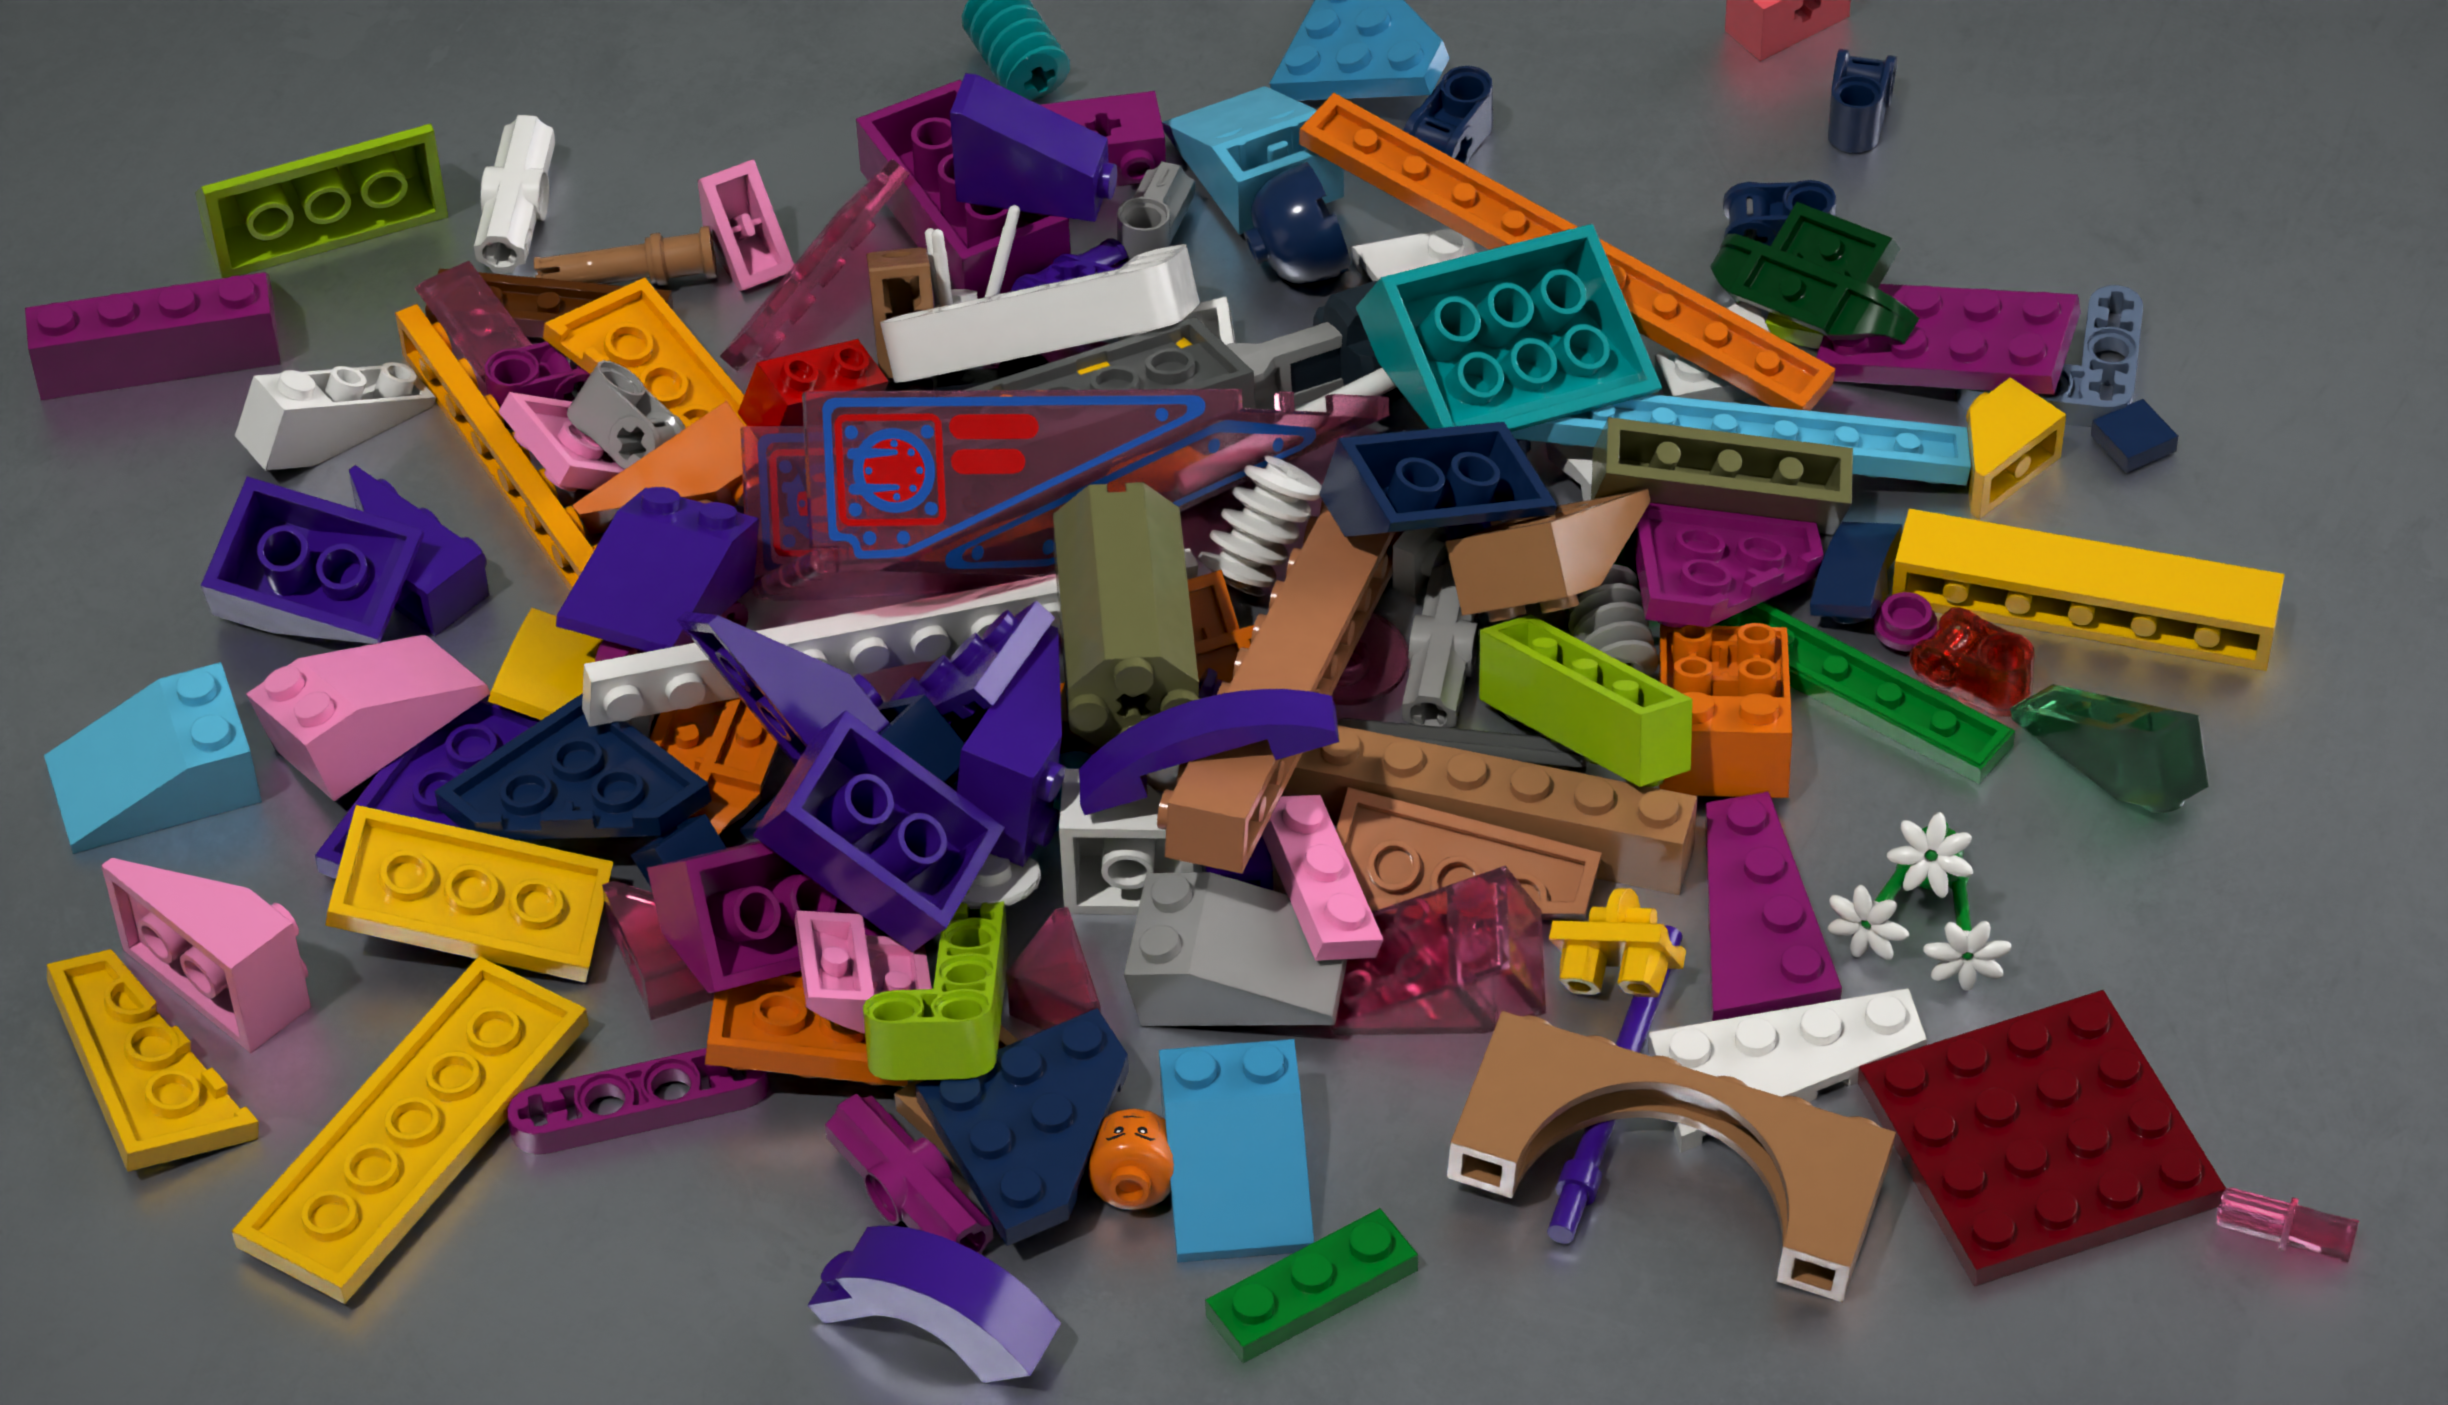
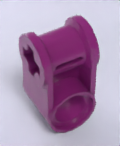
M547 341L517 349L501 350L489 357L484 366L487 395L491 394L499 407L502 406L509 392L573 402L575 399L572 394L574 386L579 393L590 376L588 372L572 360H570L569 364L566 356ZM504 419L505 427L512 429Z

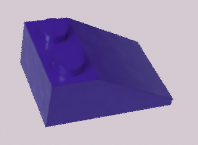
M247 476L201 583V588L213 616L275 634L369 644L380 643L424 537V531L414 526Z
M645 487L616 512L559 610L556 627L646 652L689 644L692 641L691 637L677 621L685 612H695L720 616L754 586L759 518L739 513L736 508L726 503L711 502L705 504L680 497L677 491L670 488Z
M685 612L677 619L682 628L795 765L813 736L845 710L876 733H879L889 724L887 719L878 710V707L883 704L881 696L870 682L860 674H856L852 678L849 673L719 615Z
M1052 625L1049 626L994 705L989 707L962 747L960 755L957 792L1005 827L990 854L1009 859L1010 862L1022 867L1036 846L1046 847L1056 831L1060 811L1053 808V804L1063 783L1066 767L1059 764L1062 739L1058 628Z

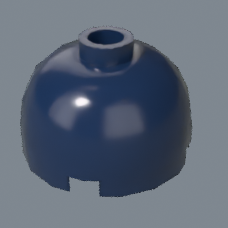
M1308 162L1285 170L1264 183L1255 194L1251 206L1253 228L1244 232L1247 245L1257 265L1267 261L1278 277L1297 284H1313L1329 280L1350 271L1348 268L1351 267L1348 249L1336 215H1330L1322 197L1327 196L1325 190Z

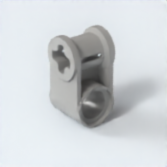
M602 360L598 362L567 409V416L571 423L582 433L591 437L624 469L685 429V425L679 417L674 415L655 398L635 374L611 361Z

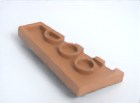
M1349 787L1336 827V832L1373 917L1585 921L1602 860L1601 852Z

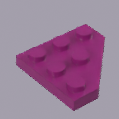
M1649 503L1631 534L1645 620L1657 621L1662 625L1673 628H1681L1687 625L1712 626L1814 579L1818 575L1824 556L1818 526L1814 522Z

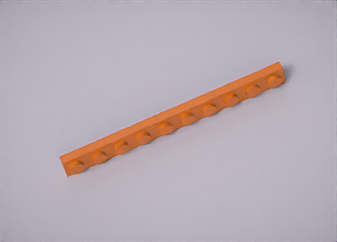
M1333 93L1300 128L1299 145L1489 250L1578 227L1336 93ZM1599 239L1640 334L1772 407L1811 411L1833 385L1836 368Z

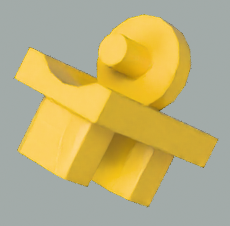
M1630 888L1614 889L1609 896L1606 907H1591L1589 922L1552 920L1549 940L1562 953L1559 980L1574 994L1596 995L1601 992L1605 969L1608 966L1620 967L1617 984L1625 993L1639 997H1658L1667 969H1683L1686 950L1683 946L1672 945L1667 928L1664 924H1657L1656 909L1640 908L1638 896Z

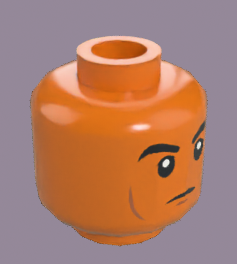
M1134 1108L1119 1110L1105 1117L1089 1159L1087 1174L1092 1190L1103 1201L1116 1208L1127 1210L1147 1209L1164 1201L1171 1192L1170 1178L1174 1171L1173 1154L1167 1143L1165 1119L1151 1111Z

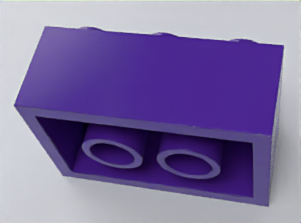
M845 710L813 736L754 832L753 837L905 948L914 952L947 928L1005 827Z

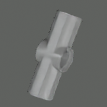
M1447 559L1445 564L1432 568L1428 579L1427 593L1424 597L1422 615L1415 614L1412 623L1408 651L1409 675L1402 702V720L1410 724L1447 728L1456 726L1459 707L1463 699L1465 679L1472 678L1475 670L1479 642V613L1462 616L1449 559Z

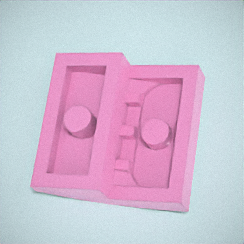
M796 910L795 928L806 1007L823 1018L865 1034L863 1005L870 997L891 990L932 989L925 944L911 952L892 937L865 935L863 916L860 914Z

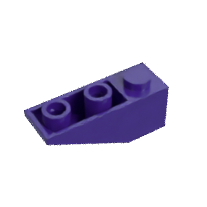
M356 465L349 469L357 510L423 529L424 537L394 608L436 637L490 595L485 570L487 560L483 551L472 539L468 537L461 538L443 526L430 510L426 508L419 509L401 497L386 480H377Z

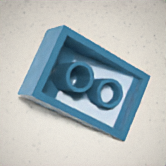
M1294 1039L1159 1050L1162 1114L1166 1124L1167 1143L1173 1154L1174 1163L1173 1175L1170 1178V1195L1177 1263L1290 1254L1314 1243L1301 1091Z

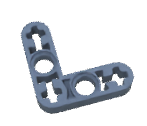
M2107 285L2098 288L2092 293L2088 304L2081 366L2064 364L2056 387L2060 394L2052 398H2042L2066 414L2065 425L2092 427V420L2125 408L2133 403L2143 302L2137 292L2128 287ZM2109 313L2121 314L2119 328L2107 327ZM2103 350H2112L2122 354L2125 359L2119 362H2106L2097 358L2095 354ZM2101 385L2113 386L2111 400L2105 401L2100 399ZM1955 389L1956 401L1963 409L1968 411L1972 402L1984 392L1990 393L1991 391Z

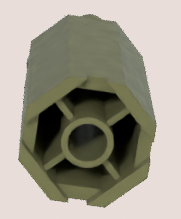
M1144 482L1125 483L1126 492H1108L1107 484L1088 485L1053 513L1054 561L1068 725L1070 731L1098 749L1128 728L1155 714L1199 699V680L1180 508Z

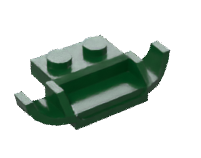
M1796 202L1771 246L1738 234H1727L1719 247L1720 251L1710 266L1718 283L1737 303L1740 304L1742 301L1821 332L1830 340H1858L1866 337L1885 336L1905 344L1920 319L1897 299L1878 289L1901 250L1893 238Z

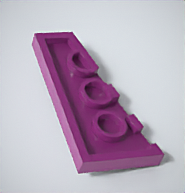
M1769 791L1707 802L1705 837L1708 929L1710 934L1711 1020L1717 1021L1841 1000L1842 986Z

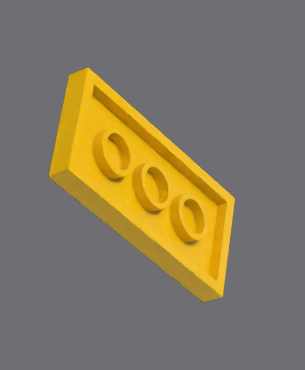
M356 805L327 910L325 926L475 959L481 956L494 963L586 983L613 861Z

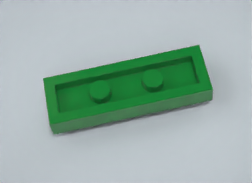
M1381 1208L1205 1299L1206 1317L1240 1361L1245 1363L1417 1272L1418 1254Z

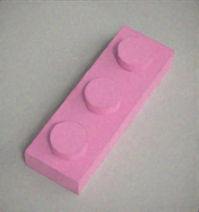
M1321 795L1281 796L1262 836L1315 961L1376 958L1383 942V937Z

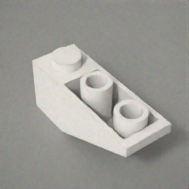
M388 362L380 366L355 368L337 366L330 370L305 372L287 370L280 374L254 375L235 437L265 471L317 466L432 408L436 396L410 367L396 362Z

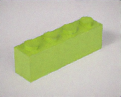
M1531 614L1480 629L1479 700L1505 713L1507 718L1519 721L1542 733L1544 737L1551 739L1552 742L1560 743L1584 756L1585 760L1589 763L1600 765L1624 778L1626 782L1633 783L1639 787H1655L1662 784L1666 778L1691 770L1692 698Z

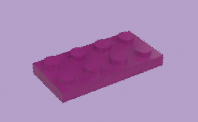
M1880 284L1878 289L1897 299L1920 318L1906 343L1903 344L1885 336L1866 337L1858 340H1830L1824 335L1816 356L1819 360L1836 368L1834 381L1992 391L2011 377L2033 393L2054 394L2081 313L2078 294Z

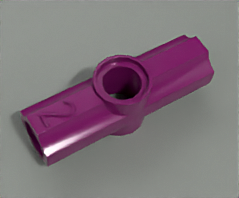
M855 1094L837 1106L834 1115L825 1123L826 1139L862 1176L869 1198L879 1213L891 1224L896 1225L903 1221L909 1228L942 1236L982 1254L986 1245L993 1239L992 1223L954 1184L949 1165L937 1147L924 1137L914 1141L873 1096L860 1097L858 1094Z

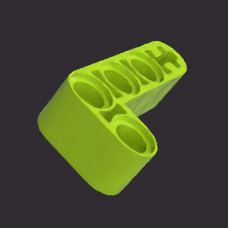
M1004 901L996 903L983 902L980 909H970L966 903L961 902L947 928L940 934L933 989L884 991L866 1000L863 1005L867 1062L869 1071L874 1076L884 1080L895 1081L969 1079L984 1075L994 1068L997 1061L1009 957Z

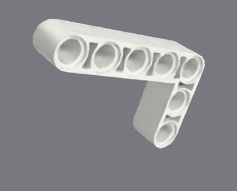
M1181 244L1138 254L1116 270L908 313L884 320L880 324L894 382L899 383L1167 327L1181 322L1200 302L1187 245Z

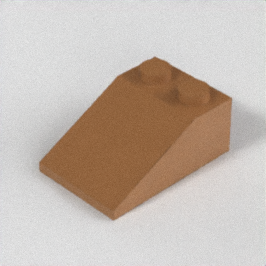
M1644 489L1558 505L1554 515L1510 519L1445 541L1462 616L1487 612L1489 622H1496L1525 615V605L1540 602L1542 613L1559 611L1579 605L1577 594L1601 586L1651 502L1649 490Z

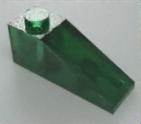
M2055 684L2010 708L2011 717L2014 722L2116 800L2145 806V809L2152 813H2167L2181 808L2186 799L2209 787L2199 715Z

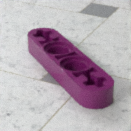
M706 1048L534 1086L518 1093L512 1098L508 1106L511 1138L515 1145L523 1152L534 1155L550 1154L747 1109L757 1105L765 1098L769 1089L768 1072L742 1070L746 1079L734 1081L730 1073L740 1070L723 1066L705 1065ZM708 1076L709 1087L711 1088L702 1090L701 1077ZM669 1081L683 1082L690 1087L683 1097L676 1100H664L654 1095L655 1090L661 1084ZM603 1096L617 1097L624 1102L618 1111L609 1115H598L588 1110L589 1105L595 1099ZM575 1106L577 1119L569 1120L567 1108ZM545 1115L548 1123L542 1126H534L532 1117Z

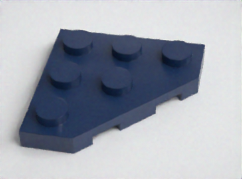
M583 693L434 791L438 810L461 828L513 840L662 836L711 803L712 799L708 782L628 722L617 721L589 727L582 710Z
M1096 1008L998 1049L994 1068L984 1075L969 1079L924 1080L915 1084L918 1104L1006 1246L1069 1220L1077 1201V1189L1086 1166L1089 1165L1090 1154L1102 1121L1107 1117L1116 1092H1121L1128 1075V1054L1099 1009Z

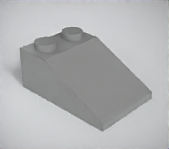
M1211 872L1146 873L1124 970V978L1141 1026L1335 1025L1347 959L1315 961L1286 894Z

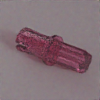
M2232 1187L2226 1188L2223 1192L2216 1215L2217 1224L2220 1227L2280 1243L2278 1249L2285 1252L2287 1246L2339 1259L2344 1263H2349L2360 1221L2298 1205L2299 1198L2292 1197L2291 1202L2287 1203Z

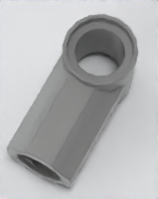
M1161 161L1160 165L1155 169L1147 170L1134 197L1123 202L1118 208L1117 241L1124 246L1128 256L1123 261L1128 262L1138 254L1170 246L1195 196V180L1186 175L1181 165Z

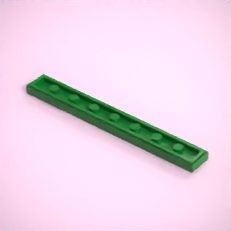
M1630 535L1614 564L1628 567L1636 573L1638 579L1632 537ZM1761 602L1712 625L1743 626L1749 623H1762L1770 627H1787L1790 687L1977 784H1980L2014 745L2015 730L1765 602Z

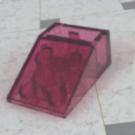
M1505 865L1373 911L1372 914L1383 937V942L1376 958L1347 959L1335 1025H1331V1031L1335 1035L1486 1034L1494 1031L1501 1011L1518 1016L1531 1015L1537 1017L1546 1014L1541 909Z

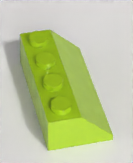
M431 123L205 185L195 192L204 237L221 279L241 276L448 218L435 133Z

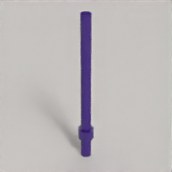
M1665 925L1672 945L1680 946L1683 939L1682 933L1675 927ZM1667 969L1658 997H1639L1633 995L1616 1041L1617 1046L1638 1053L1642 1052L1671 969ZM1617 1119L1584 1128L1574 1158L1565 1162L1556 1185L1559 1199L1547 1229V1234L1552 1240L1563 1244L1572 1242L1585 1206H1589L1595 1201L1603 1179L1599 1167Z

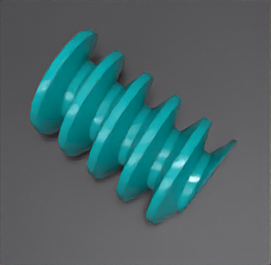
M969 0L966 3L961 15L962 27L1002 87L1031 101L1043 98L1054 92L1066 80L1070 71V59L1064 50L1061 49L1060 44L1052 35V32L1030 0Z

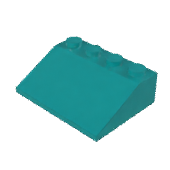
M1593 224L1381 277L1355 307L1378 363L1429 429L1505 422L1510 432L1655 394L1662 389Z

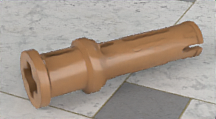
M710 226L700 227L699 233L663 238L661 233H652L650 237H645L644 244L543 258L534 257V269L538 272L535 278L612 284L640 280L645 277L646 279L650 278L651 283H657L658 286L668 285L670 278L705 274L708 279L717 278L716 256Z

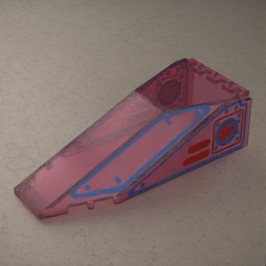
M1242 389L802 393L804 426H743L740 428L744 514L759 518L755 567L756 578L751 590L753 595L760 600L809 601L957 593L1041 577L1055 570L1053 513L1088 485L1107 484L1108 492H1126L1125 483L1144 482L1178 506L1181 512L1251 480L1244 472L1245 467L1251 465L1266 468L1268 462L1264 456H1272L1290 462L1338 438H1342L1389 416V398L1330 394L1325 396L1326 412L1295 411L1294 392L1285 391L1274 393L1275 410L1243 408Z

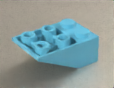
M1266 86L1162 122L1164 133L1239 235L1253 228L1251 206L1255 194L1264 183L1279 173L1305 162H1308L1325 190L1327 196L1322 197L1325 204L1344 197V169L1299 145L1300 128L1317 110Z

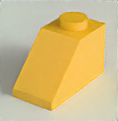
M2011 377L1990 393L1984 392L1972 402L1966 415L1971 470L1967 481L1970 514L1979 520L2061 458L2066 414Z

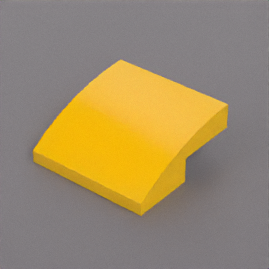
M531 607L501 666L491 689L488 702L543 720L583 693L584 664L595 662L598 648L603 639L556 627L557 616Z

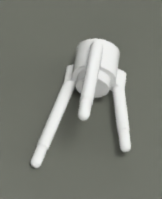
M1017 205L1010 206L985 297L1000 294L1020 215V208ZM928 228L925 231V240L935 308L977 299V292L974 290H951L944 234L939 229Z

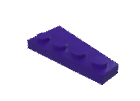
M1038 601L1033 602L1015 616L1009 610H1006L988 627L982 638L977 633L972 634L960 645L951 659L942 655L927 669L919 681L915 677L908 679L896 691L890 701L925 694L949 725L957 715L965 719L973 715L979 706L984 710L993 706L1052 624L1055 617Z

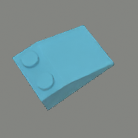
M221 662L156 680L44 755L73 854L262 802L251 751Z

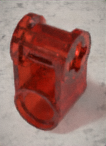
M1961 607L1950 608L1940 617L1939 629L1930 639L1919 641L1911 649L1909 655L1910 664L1923 682L1933 688L1945 690L1980 707L1988 714L1998 717H2011L2021 714L2028 709L2032 702L2035 650L2032 643L2020 634L2009 632L1981 619L1970 610ZM1956 626L1961 627L1959 630L1955 629Z

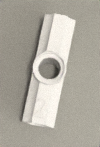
M517 115L514 122L504 126L495 165L485 167L481 182L482 216L474 243L476 261L488 266L493 273L512 274L517 266L526 264L536 221L543 222L547 215L549 203L548 171L555 146L553 127L542 123L537 116Z

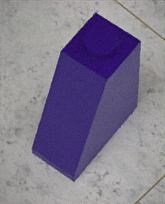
M965 73L950 111L956 201L1004 209L1017 205L1020 211L1095 222L1103 199H1112L1117 183V165L1109 163L1108 138L979 75Z

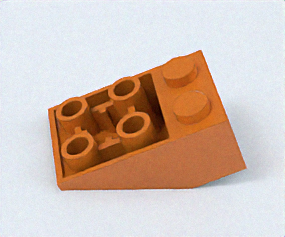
M1749 623L1743 626L1702 627L1687 625L1681 628H1673L1660 624L1659 682L1693 700L1691 770L1664 779V782L1659 785V789L1694 796L1740 797L1769 791L1771 798H1789L1792 717L1787 627H1770L1762 623Z

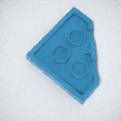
M1314 0L1269 85L1271 89L1297 101L1327 100L1333 93L1345 99L1431 95L1450 58L1443 40L1404 0Z

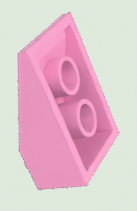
M424 634L298 658L289 665L273 671L264 682L246 693L274 749L327 796L336 801L487 697L490 691L486 683Z
M110 858L101 865L123 950L248 1052L252 1053L311 1008L305 981L308 977V970L300 957L296 940L299 928L292 915L282 905L278 903L270 905L246 887L116 858Z

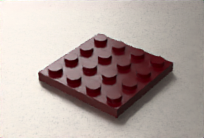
M2104 989L1859 1066L1858 1085L1882 1127L1896 1132L1894 1148L1974 1287L2224 1206L2225 1185Z

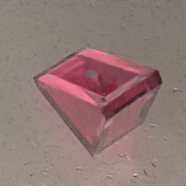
M1069 908L1055 909L1006 973L1009 1015L1042 1030L1051 1028L1096 1008L1101 1013V1006Z

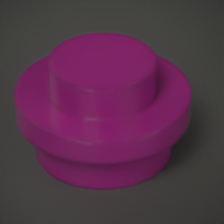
M1900 592L1889 596L1876 611L1874 632L1877 638L1890 648L1900 651H1914L1924 648L1933 641L1937 633L1938 622L1930 603L1924 597L1911 592Z

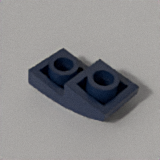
M1842 522L1829 543L1817 575L1810 601L1811 616H1831L1835 622L1843 624L1862 622L1874 616L1889 594L1887 570L1897 556L1903 533L1902 524Z

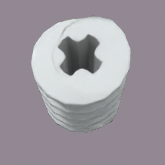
M1264 456L1268 462L1266 468L1251 465L1245 467V474L1256 484L1254 490L1241 487L1234 488L1233 495L1245 507L1242 512L1223 509L1221 516L1233 527L1232 532L1211 531L1209 536L1222 549L1221 553L1218 555L1200 552L1198 556L1199 561L1211 572L1222 570L1226 584L1247 594L1260 597L1265 595L1260 587H1269L1276 581V572L1271 565L1280 566L1288 558V551L1283 544H1292L1300 536L1299 529L1294 522H1305L1311 515V508L1305 500L1315 501L1319 499L1322 488L1306 472L1280 458Z

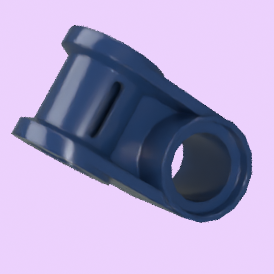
M1848 49L1838 50L1831 88L1828 140L1832 146L1848 153H1863L1877 146L1886 109L1890 107L1892 101L1897 56L1888 55L1885 60L1850 56Z
M1459 66L1449 70L1432 94L1428 96L1420 107L1412 112L1403 131L1467 165L1472 154L1483 140L1490 135L1493 129L1492 78L1486 71L1474 66Z
M1815 180L1790 183H1739L1731 187L1724 194L1723 210L1725 216L1729 219V225L1725 229L1724 238L1727 234H1738L1747 237V229H1753V240L1771 246L1796 202L1836 216L1835 192L1828 184ZM1749 198L1753 200L1752 214H1747V199Z

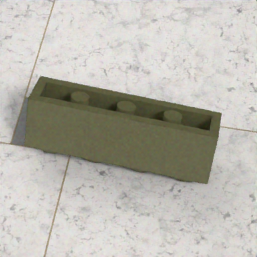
M1608 417L1593 449L1591 499L1648 489L1651 499L1650 503L1817 523L1819 534L1834 536L1852 504L1853 448Z

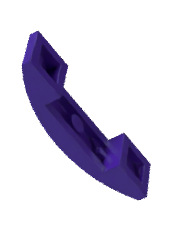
M1291 689L1245 690L1193 700L1155 714L1128 728L1107 742L1079 769L1080 806L1084 816L1147 798V774L1231 749L1267 739L1275 760L1338 743V724L1333 698L1326 694Z

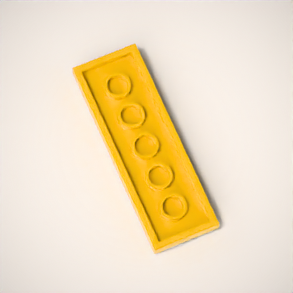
M478 956L233 1228L232 1235L235 1247L346 1304L507 1120L508 1106L512 1098L521 1091L536 1086L589 1026L586 1008Z

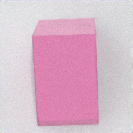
M754 159L697 180L703 226H710L715 256L739 291L796 270Z

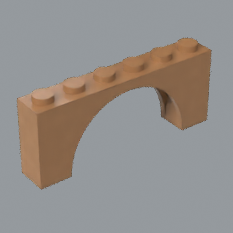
M1501 1011L1450 1142L1447 1178L1513 1198L1520 1181L1534 1162L1551 1146L1580 1129L1597 1123L1624 1118H1655L1685 1124L1704 1131L1731 1147L1747 1161L1766 1186L1774 1202L1782 1233V1254L1776 1282L1836 1301H1844L1889 1167L1896 1132L1881 1128L1875 1122L1864 1117H1846L1814 1107L1811 1103L1799 1097H1781L1748 1087L1743 1081L1731 1076L1716 1077L1682 1066L1676 1060L1666 1056L1657 1055L1651 1057L1625 1049L1601 1036H1583L1560 1029L1536 1016H1518Z

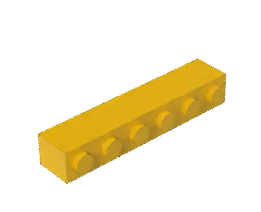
M1909 508L1895 559L1892 595L1900 592L1918 594L1930 603L1932 610L1936 613L2267 671L2285 574Z

